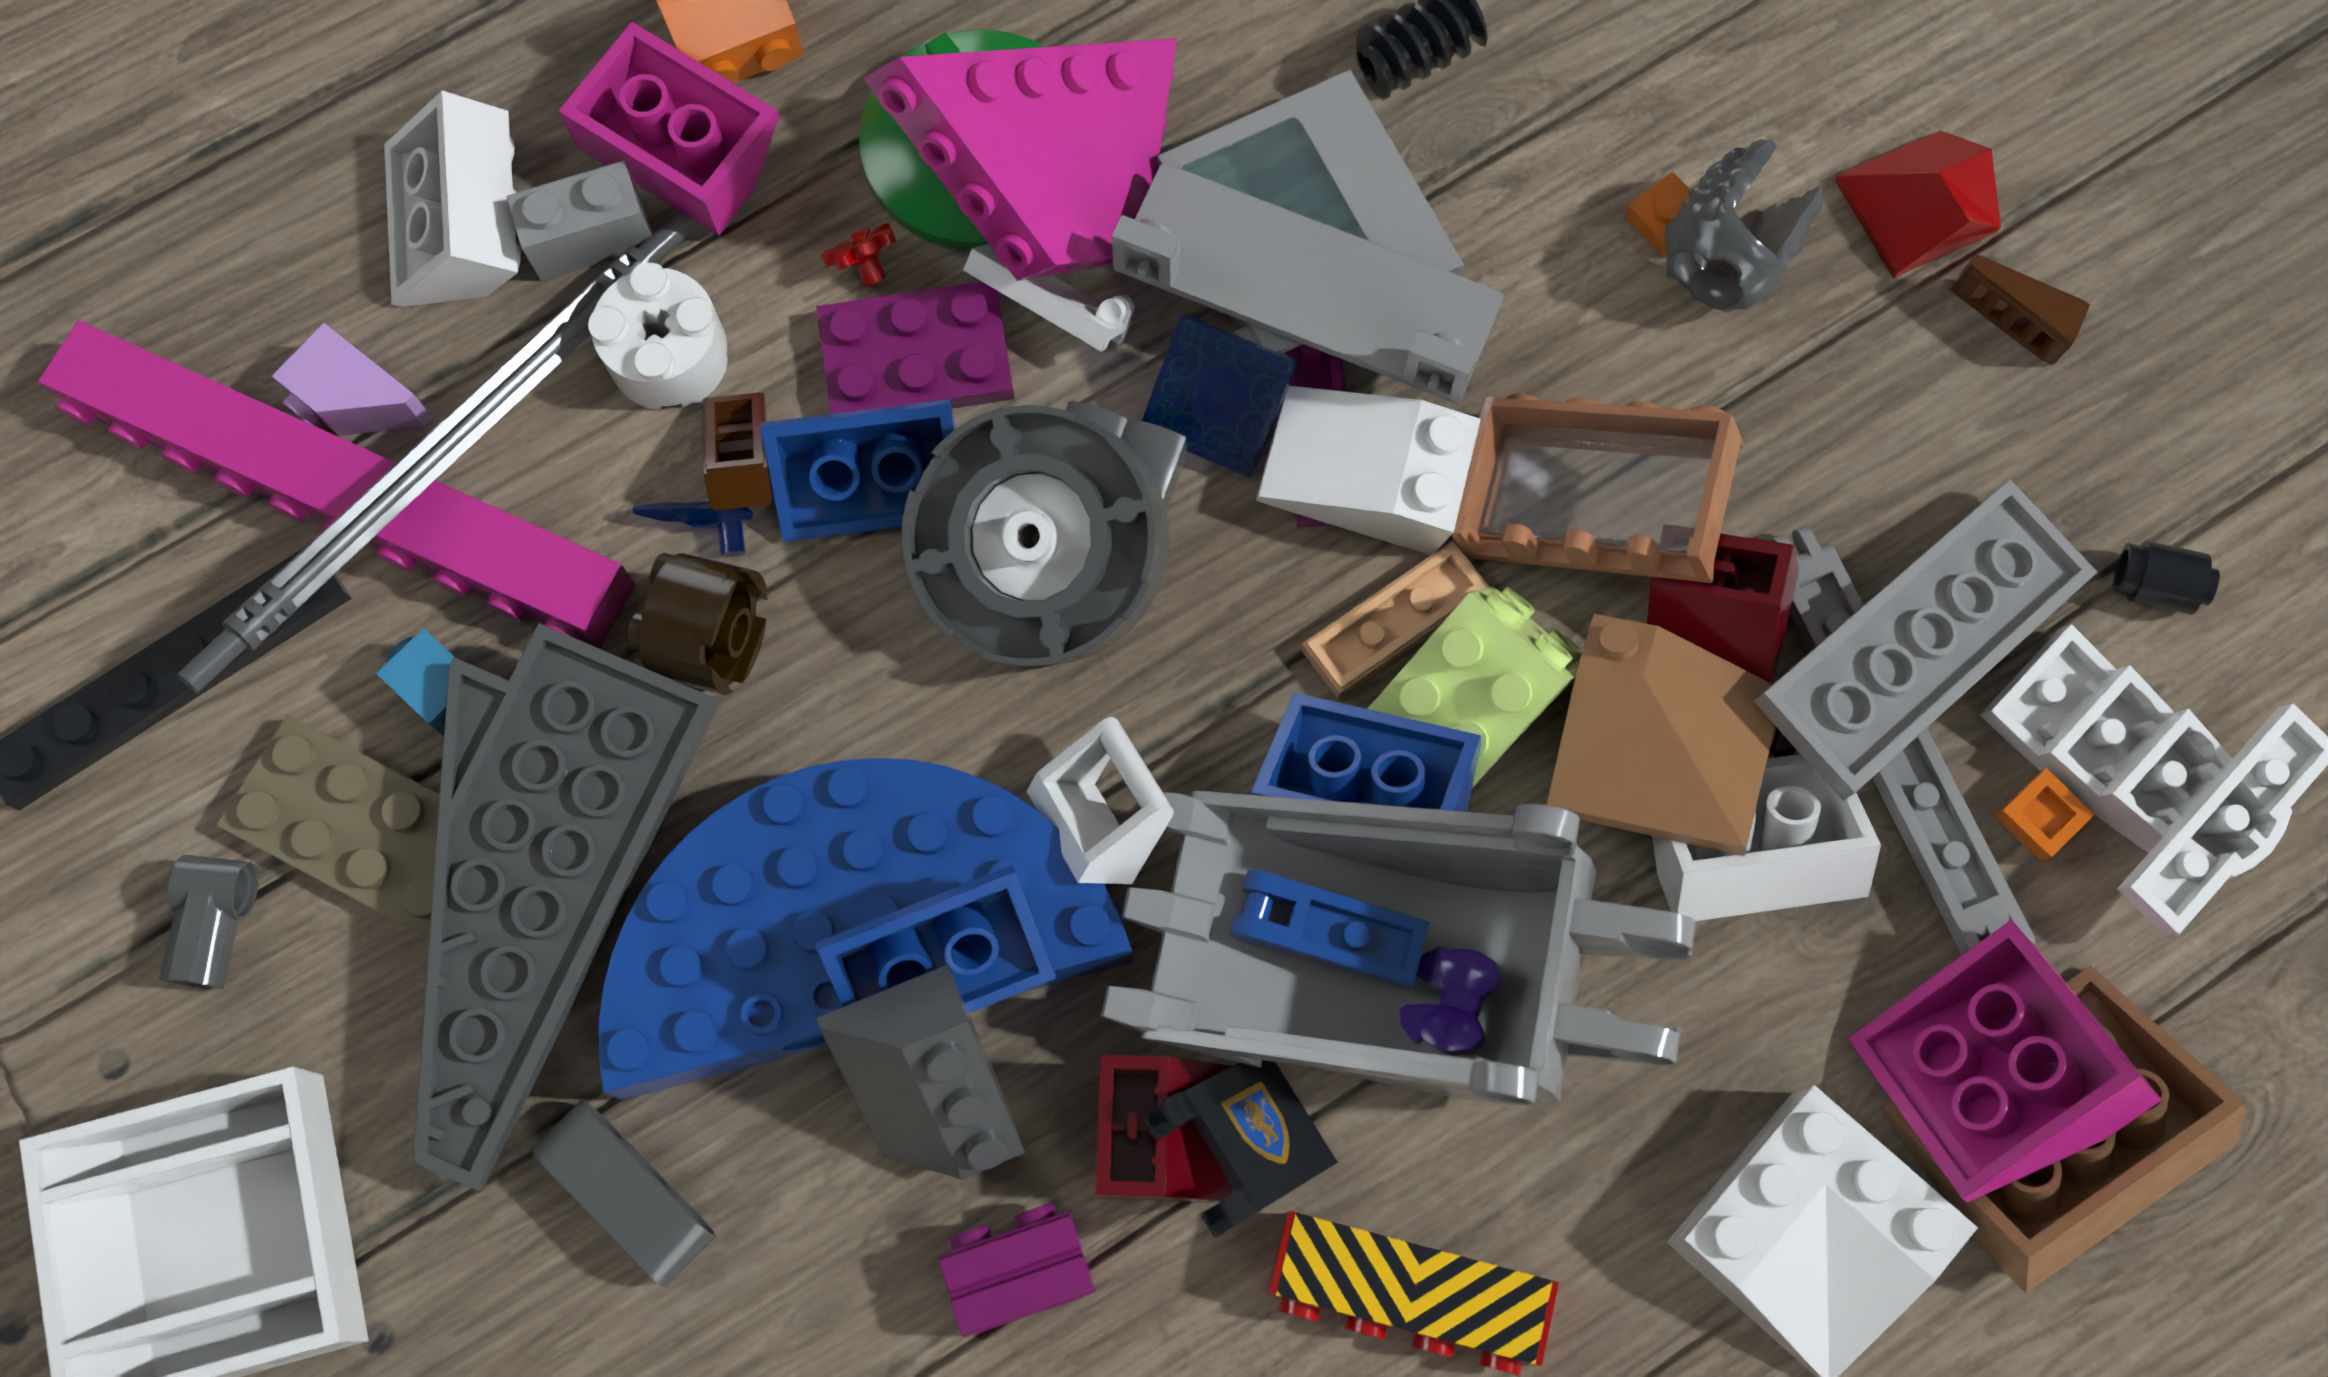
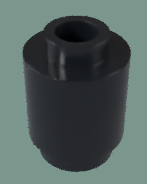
M2147 540L2141 545L2127 543L2117 561L2113 578V590L2118 593L2127 594V599L2130 602L2193 615L2201 604L2208 606L2213 601L2219 585L2220 572L2219 569L2212 568L2211 556L2207 553Z

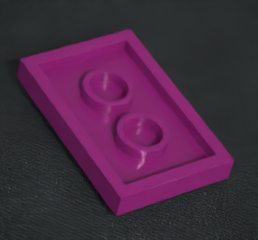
M982 281L816 306L830 414L948 399L951 401L952 409L1015 399L998 291Z

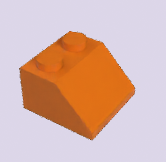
M655 0L673 47L734 84L763 71L779 70L787 66L792 60L804 56L798 30L787 0Z

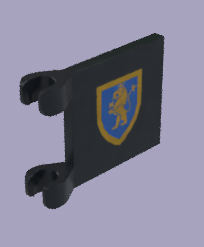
M1262 1060L1261 1068L1237 1063L1186 1091L1172 1095L1163 1101L1159 1107L1143 1116L1145 1124L1156 1140L1165 1137L1192 1120L1235 1192L1201 1214L1215 1238L1338 1163L1277 1063L1273 1061Z

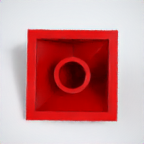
M1942 130L1841 173L1835 179L1837 186L1893 278L1991 236L2001 228L1992 149Z

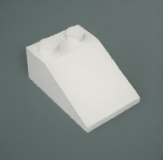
M1288 386L1283 397L1256 501L1431 556L1454 533L1481 419L1419 399Z

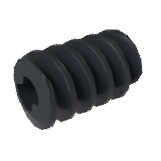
M1418 0L1417 3L1408 2L1398 9L1397 14L1389 12L1379 18L1377 24L1368 23L1358 30L1356 37L1357 61L1371 90L1377 98L1384 101L1391 97L1388 79L1391 78L1399 89L1405 90L1411 86L1409 68L1418 78L1424 80L1431 76L1429 58L1442 70L1450 66L1451 54L1449 47L1457 57L1461 59L1471 55L1469 37L1479 46H1486L1488 39L1487 27L1483 13L1476 0Z

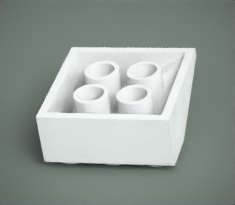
M1812 1085L1793 1092L1670 1237L1667 1243L1815 1377H1839L1937 1280L1978 1227L1819 1088Z

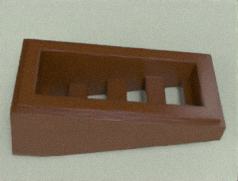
M1976 254L1955 279L1950 290L2032 354L2051 365H2054L2072 346L2091 305L2087 301Z
M757 392L703 399V475L709 504L713 510L765 506L773 501L772 484L760 429L761 423L767 422L764 393ZM752 421L751 423L718 426V424Z

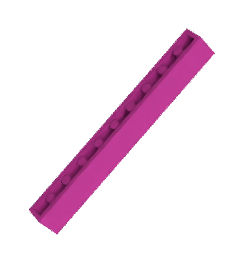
M77 320L38 381L59 399L54 407L67 417L86 426H91L94 419L110 425L107 430L109 434L133 448L143 450L147 443L163 450L160 456L174 466L191 474H196L199 468L202 467L217 474L214 481L234 494L249 499L253 491L270 498L267 505L276 512L299 523H303L306 516L312 517L325 523L322 530L396 463L80 320ZM436 480L368 542L379 548L376 553L378 557L403 571L411 572L413 567L417 565L434 573L431 580L451 593L466 597L469 590H472L489 598L486 605L508 619L521 622L524 615H527L544 623L549 628L577 640H582L599 649L602 647L636 585L622 564Z

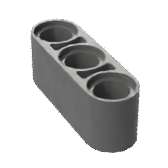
M583 1099L531 1149L534 1156L631 1259L655 1282L665 1288L716 1237L714 1231L602 1114Z

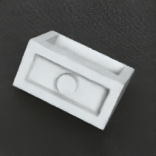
M1114 717L1103 719L1039 770L1026 791L1035 808L1059 828L1062 856L1078 883L1132 884L1174 814L1173 808L1120 722ZM1110 758L1141 808L1121 825L1118 824L1095 785Z

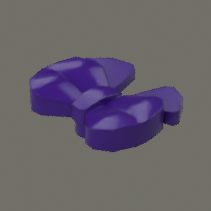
M1440 946L1424 953L1420 958L1416 977L1431 987L1442 991L1440 1005L1427 1003L1404 1005L1400 1009L1401 1027L1414 1044L1420 1045L1424 1040L1432 1048L1447 1055H1472L1485 1044L1486 1035L1478 1020V1016L1481 1012V1001L1498 991L1503 983L1499 966L1483 953L1470 949H1451L1448 951L1447 948Z

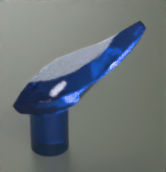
M709 501L652 503L635 505L632 509L633 514L650 519L682 522L696 528H718L721 556L735 557L746 553L743 523L750 521L754 514L749 508L716 511L710 507Z

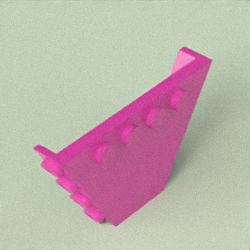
M1177 38L905 56L891 61L866 75L863 79L878 97L882 107L893 117L916 147L923 161L932 168L957 201L961 211L970 218L995 251L999 261L1008 268L1017 281L1102 268L1113 264L1112 234L1121 215L1132 219L1136 218L1158 171V155H1160L1162 136L1167 124L1165 116L1170 83L1174 76L1173 62Z

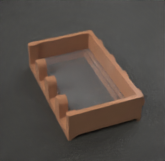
M1521 393L1510 394L1507 398L1484 397L1479 416L1481 420L1454 533L1451 535L1467 558L1712 583L1714 560L1739 449L1743 448L1744 443L1732 413H1725L1719 408L1707 405L1693 406L1689 410L1662 409L1656 404L1644 401L1630 402L1627 406L1601 405L1594 400L1583 397H1573L1566 402L1540 401L1534 396Z

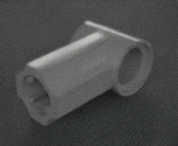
M182 855L177 859L172 867L168 881V902L170 908L174 911V916L159 980L198 988L223 989L238 921L245 919L250 914L257 897L258 873L256 866L252 862L195 855Z

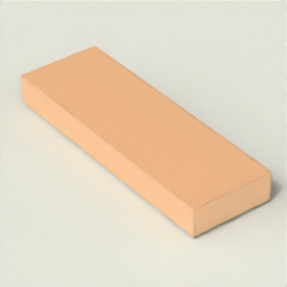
M1451 541L1302 643L1301 651L1339 699L1432 635L1469 592L1489 588V585L1456 543Z

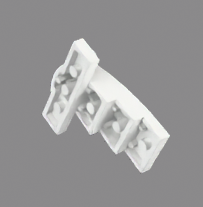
M2072 624L2058 629L1980 714L1991 727L2038 770L2042 771L2047 768L2098 818L2148 852L2146 857L2122 882L2117 890L2164 936L2179 935L2228 878L2236 877L2254 868L2272 853L2287 828L2292 814L2290 807L2328 765V736L2294 703L2278 707L2232 758L2190 709L2174 712L2130 665L2116 669Z

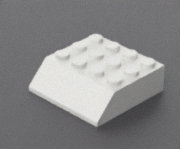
M290 1067L19 1140L51 1377H242L369 1341L323 1075L297 1067Z

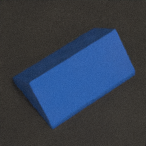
M950 399L761 423L760 429L783 542L902 527V519L909 491L916 490L925 469L935 456L931 452L944 438L957 429Z
M1294 692L1251 790V795L1467 812L1481 746V735Z
M1013 865L815 943L818 954L842 1007L947 964L969 1013L1056 979Z

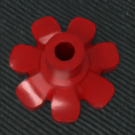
M884 223L877 226L872 232L869 227L860 229L851 234L852 242L850 240L844 241L821 254L826 268L835 265L840 270L855 266L865 287L887 277L877 256L882 248L895 243L897 240L890 224Z

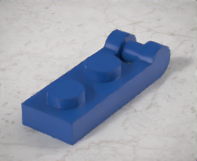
M1260 870L1247 871L1242 891L1247 894L1243 913L1234 916L1230 930L1231 937L1248 944L1273 948L1408 990L1413 987L1430 922ZM1273 902L1292 906L1287 926L1268 921Z

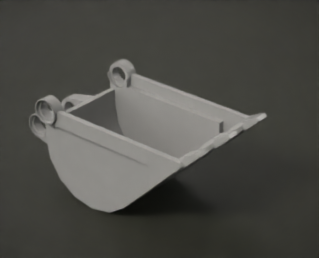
M1196 790L1192 791L1191 796L1163 792L1174 810L1173 817L1165 830L1182 837L1172 890L1167 892L1130 887L1127 889L1122 913L1123 919L1162 933L1151 991L1108 986L1101 1012L1102 1018L1142 1032L1141 1039L1260 1068L1262 1060L1315 1067L1420 1092L1509 1105L1547 1106L1559 1103L1567 1056L1655 1065L1676 1064L1681 1033L1680 1026H1677L1675 1029H1667L1649 1024L1625 1021L1608 1010L1575 1005L1583 955L1688 960L1692 956L1696 921L1678 913L1592 900L1596 869L1591 858L1576 845L1580 822L1577 814L1563 808L1541 804L1518 805L1515 808L1514 816ZM1260 870L1428 921L1430 923L1421 956L1428 951L1443 946L1448 951L1451 949L1475 950L1495 961L1499 966L1503 983L1498 991L1481 1001V1012L1478 1020L1486 1035L1485 1044L1472 1055L1460 1056L1439 1052L1429 1046L1424 1040L1420 1045L1414 1044L1401 1027L1400 1009L1407 1004L1427 1003L1440 1005V996L1442 994V991L1431 987L1417 977L1413 987L1407 990L1273 948L1248 944L1231 937L1230 930L1234 916L1243 913L1247 894L1242 891L1247 871ZM1273 902L1268 921L1287 926L1292 906Z

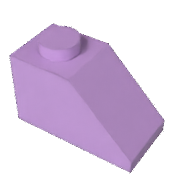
M325 323L272 375L278 384L289 394L282 402L287 409L300 420L313 426L318 421H321L338 436L425 427L433 418L412 392Z

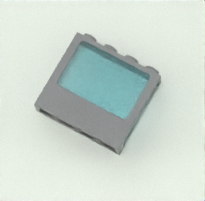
M1351 69L1158 155V169L1161 164H1170L1459 276L1462 275L1463 261ZM1230 316L1237 328L1233 332L1237 348L1244 344H1250L1255 347L1258 353L1255 361L1256 364L1260 358H1265L1268 361L1271 356H1275L1277 358L1276 363L1275 359L1272 358L1270 364L1272 367L1277 368L1278 355L1302 345V343ZM1244 347L1239 351L1242 358H1244L1245 354H1247L1246 359L1249 361L1254 358V351L1250 347ZM1261 360L1259 364L1260 366H1263L1262 368H1259L1261 374L1264 373L1267 368V364L1264 360ZM1269 367L1267 375L1274 376L1276 370Z

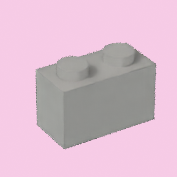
M625 160L507 195L521 248L541 281L616 259L630 246L638 248L653 234L641 194Z

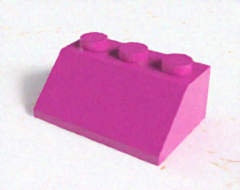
M634 22L628 25L558 111L578 149L606 166L625 160L636 185L718 236L754 192L779 119L778 111Z

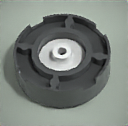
M1022 405L996 409L973 418L952 431L931 452L935 456L925 469L916 490H910L906 500L902 519V553L906 573L918 602L927 616L945 635H951L967 648L982 655V658L993 662L1015 666L1058 665L1075 662L1107 649L1125 636L1143 617L1152 604L1165 573L1169 549V526L1166 507L1152 473L1135 450L1123 439L1101 425L1071 412L1047 406ZM1038 529L1040 538L1038 543L1034 545L1033 535Z

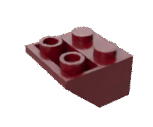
M1664 525L1660 544L1688 547L1689 539L1694 536L1695 529ZM1720 533L1714 560L1712 583L1658 577L1651 578L1647 624L1659 626L1773 684L1799 573L1795 546Z
M1100 1055L1096 1197L1098 1199L1219 1203L1222 1199L1232 1194L1233 1187L1192 1120L1159 1140L1153 1137L1143 1120L1145 1114L1159 1107L1167 1098L1178 1092L1186 1091L1232 1065L1166 1056Z

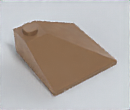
M1593 614L1577 668L1546 805L1571 811L1577 814L1582 821L1745 856L1775 730V725L1753 701L1773 684L1659 626Z

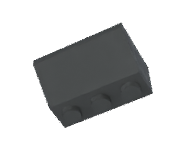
M948 964L817 1018L819 1028L884 1157L964 1179L983 1170L994 1168L1002 1162L1025 1153L1005 1095Z

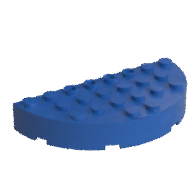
M866 758L841 760L810 766L770 780L745 792L715 811L672 850L643 887L625 919L611 955L603 986L599 1016V1063L603 1093L623 1101L828 1045L819 1028L817 1018L842 1008V1005L818 954L816 942L1011 865L1014 866L1056 979L1026 991L1133 963L1132 950L1121 917L1103 883H1078L1062 856L1059 828L1038 810L1009 791L978 776L947 766L917 760Z

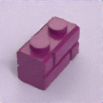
M1054 1203L1016 1215L1015 1219L1018 1229L992 1237L989 1225L950 1238L953 1251L939 1255L938 1258L962 1338L1097 1293L1074 1218L1070 1211L1057 1215Z

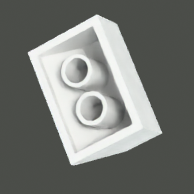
M441 91L384 144L391 304L401 307L488 297L518 273L521 261V249L516 243L515 224L507 200V195L516 193L513 189L511 166L515 146L509 133L508 111Z
M1801 754L1769 758L1767 760L1745 856L1652 836L1657 875L1671 912L1690 917L1695 921L1869 897L1881 847L1857 793L1842 800Z

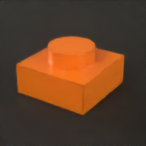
M1673 171L1631 202L1624 214V217L1663 258L1666 257V224L1677 216L1681 209V202L1689 197L1690 191Z
M2045 768L2017 792L1994 817L2041 862L2052 858L2095 814L2056 776Z

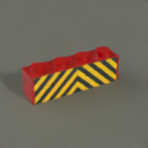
M1288 1211L1285 1214L1267 1294L1281 1298L1278 1311L1318 1322L1320 1311L1324 1309L1348 1316L1345 1326L1346 1330L1385 1340L1388 1327L1415 1334L1412 1344L1413 1348L1453 1358L1455 1345L1482 1352L1480 1366L1520 1376L1523 1363L1535 1366H1542L1559 1282Z

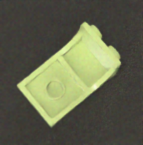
M1495 587L1472 591L1467 594L1368 709L1481 735V746L1473 788L1547 706L1575 681L1579 664L1578 659L1582 651L1560 631L1553 629L1550 634L1545 632L1530 618L1535 612L1534 608L1510 587H1506L1502 592Z

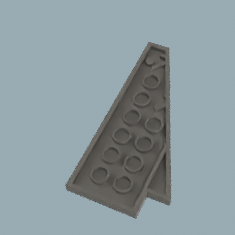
M538 623L510 680L453 657L449 665L413 1163L474 1190H483L719 707L716 698Z

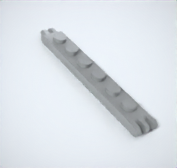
M1805 525L1792 531V539L1799 552L1798 555L1796 554L1799 573L1789 614L1808 652H1811L1864 604L1835 548L1830 543L1820 546L1812 530ZM1784 534L1770 539L1773 542L1791 544L1789 538ZM1926 728L1872 777L1961 955L1980 943L1979 939L1984 940L2011 919L2035 944L2034 935L1932 736Z

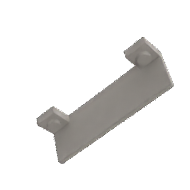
M1167 163L1160 165L1136 218L1132 219L1121 215L1112 234L1113 269L1117 272L1460 405L1504 299L1501 291Z

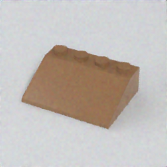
M2089 966L2066 983L2162 1099L2117 1132L2095 1145L1970 1202H1966L1958 1194L1895 1104L1892 1102L1883 1108L1884 1117L1942 1196L1978 1227L1972 1235L1974 1240L2025 1294L2238 1143L2246 1103L2092 966Z

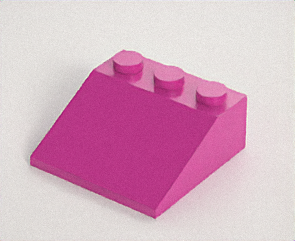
M2012 919L1847 1038L1958 1194L1966 1202H1970L2105 1140L2162 1100L2037 946Z

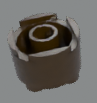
M686 553L676 555L660 554L655 559L651 569V588L643 611L636 612L630 621L627 635L628 645L632 649L640 650L641 662L644 668L683 685L728 695L733 692L727 686L731 681L743 683L749 676L762 645L766 618L756 616V598L767 600V587L764 578L756 570Z

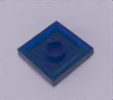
M1187 314L1181 315L1142 421L1167 428L1186 437L1187 452L1251 478L1256 472L1299 360Z

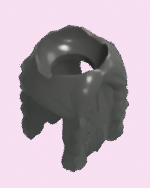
M1761 139L1752 142L1748 148L1737 147L1730 150L1722 160L1715 162L1707 169L1705 175L1699 179L1696 186L1690 189L1689 197L1681 202V209L1677 216L1666 224L1667 276L1679 281L1689 290L1695 300H1699L1724 313L1737 309L1746 310L1762 301L1777 286L1782 272L1790 266L1792 257L1801 252L1802 240L1808 234L1810 221L1819 213L1823 205L1824 192L1820 187H1816L1813 190L1807 191L1801 198L1799 196L1796 198L1792 197L1787 203H1781L1780 206L1776 203L1769 206L1756 219L1751 231L1743 224L1734 212V209L1775 151L1777 145L1772 140L1765 141ZM1704 258L1709 260L1723 259L1729 265L1723 271L1712 266Z

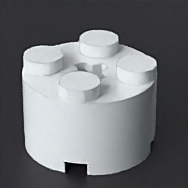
M647 262L640 264L634 268L632 273L614 282L603 293L589 318L588 327L592 335L594 347L619 390L628 399L642 407L662 410L660 406L680 404L683 408L694 405L715 390L726 372L728 357L724 328L707 292L697 281L682 272L663 268L656 263Z

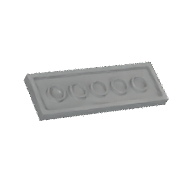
M2010 479L1753 702L1842 800H1845L1865 785L2089 581L2097 571Z

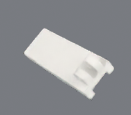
M989 244L972 248L963 268V271L1099 351H1104L1110 340L1117 344L1122 343L1132 323L1130 318L1134 312V302L1129 296L1121 294L1100 303L1054 275L1017 281L1008 268L999 261L995 251Z

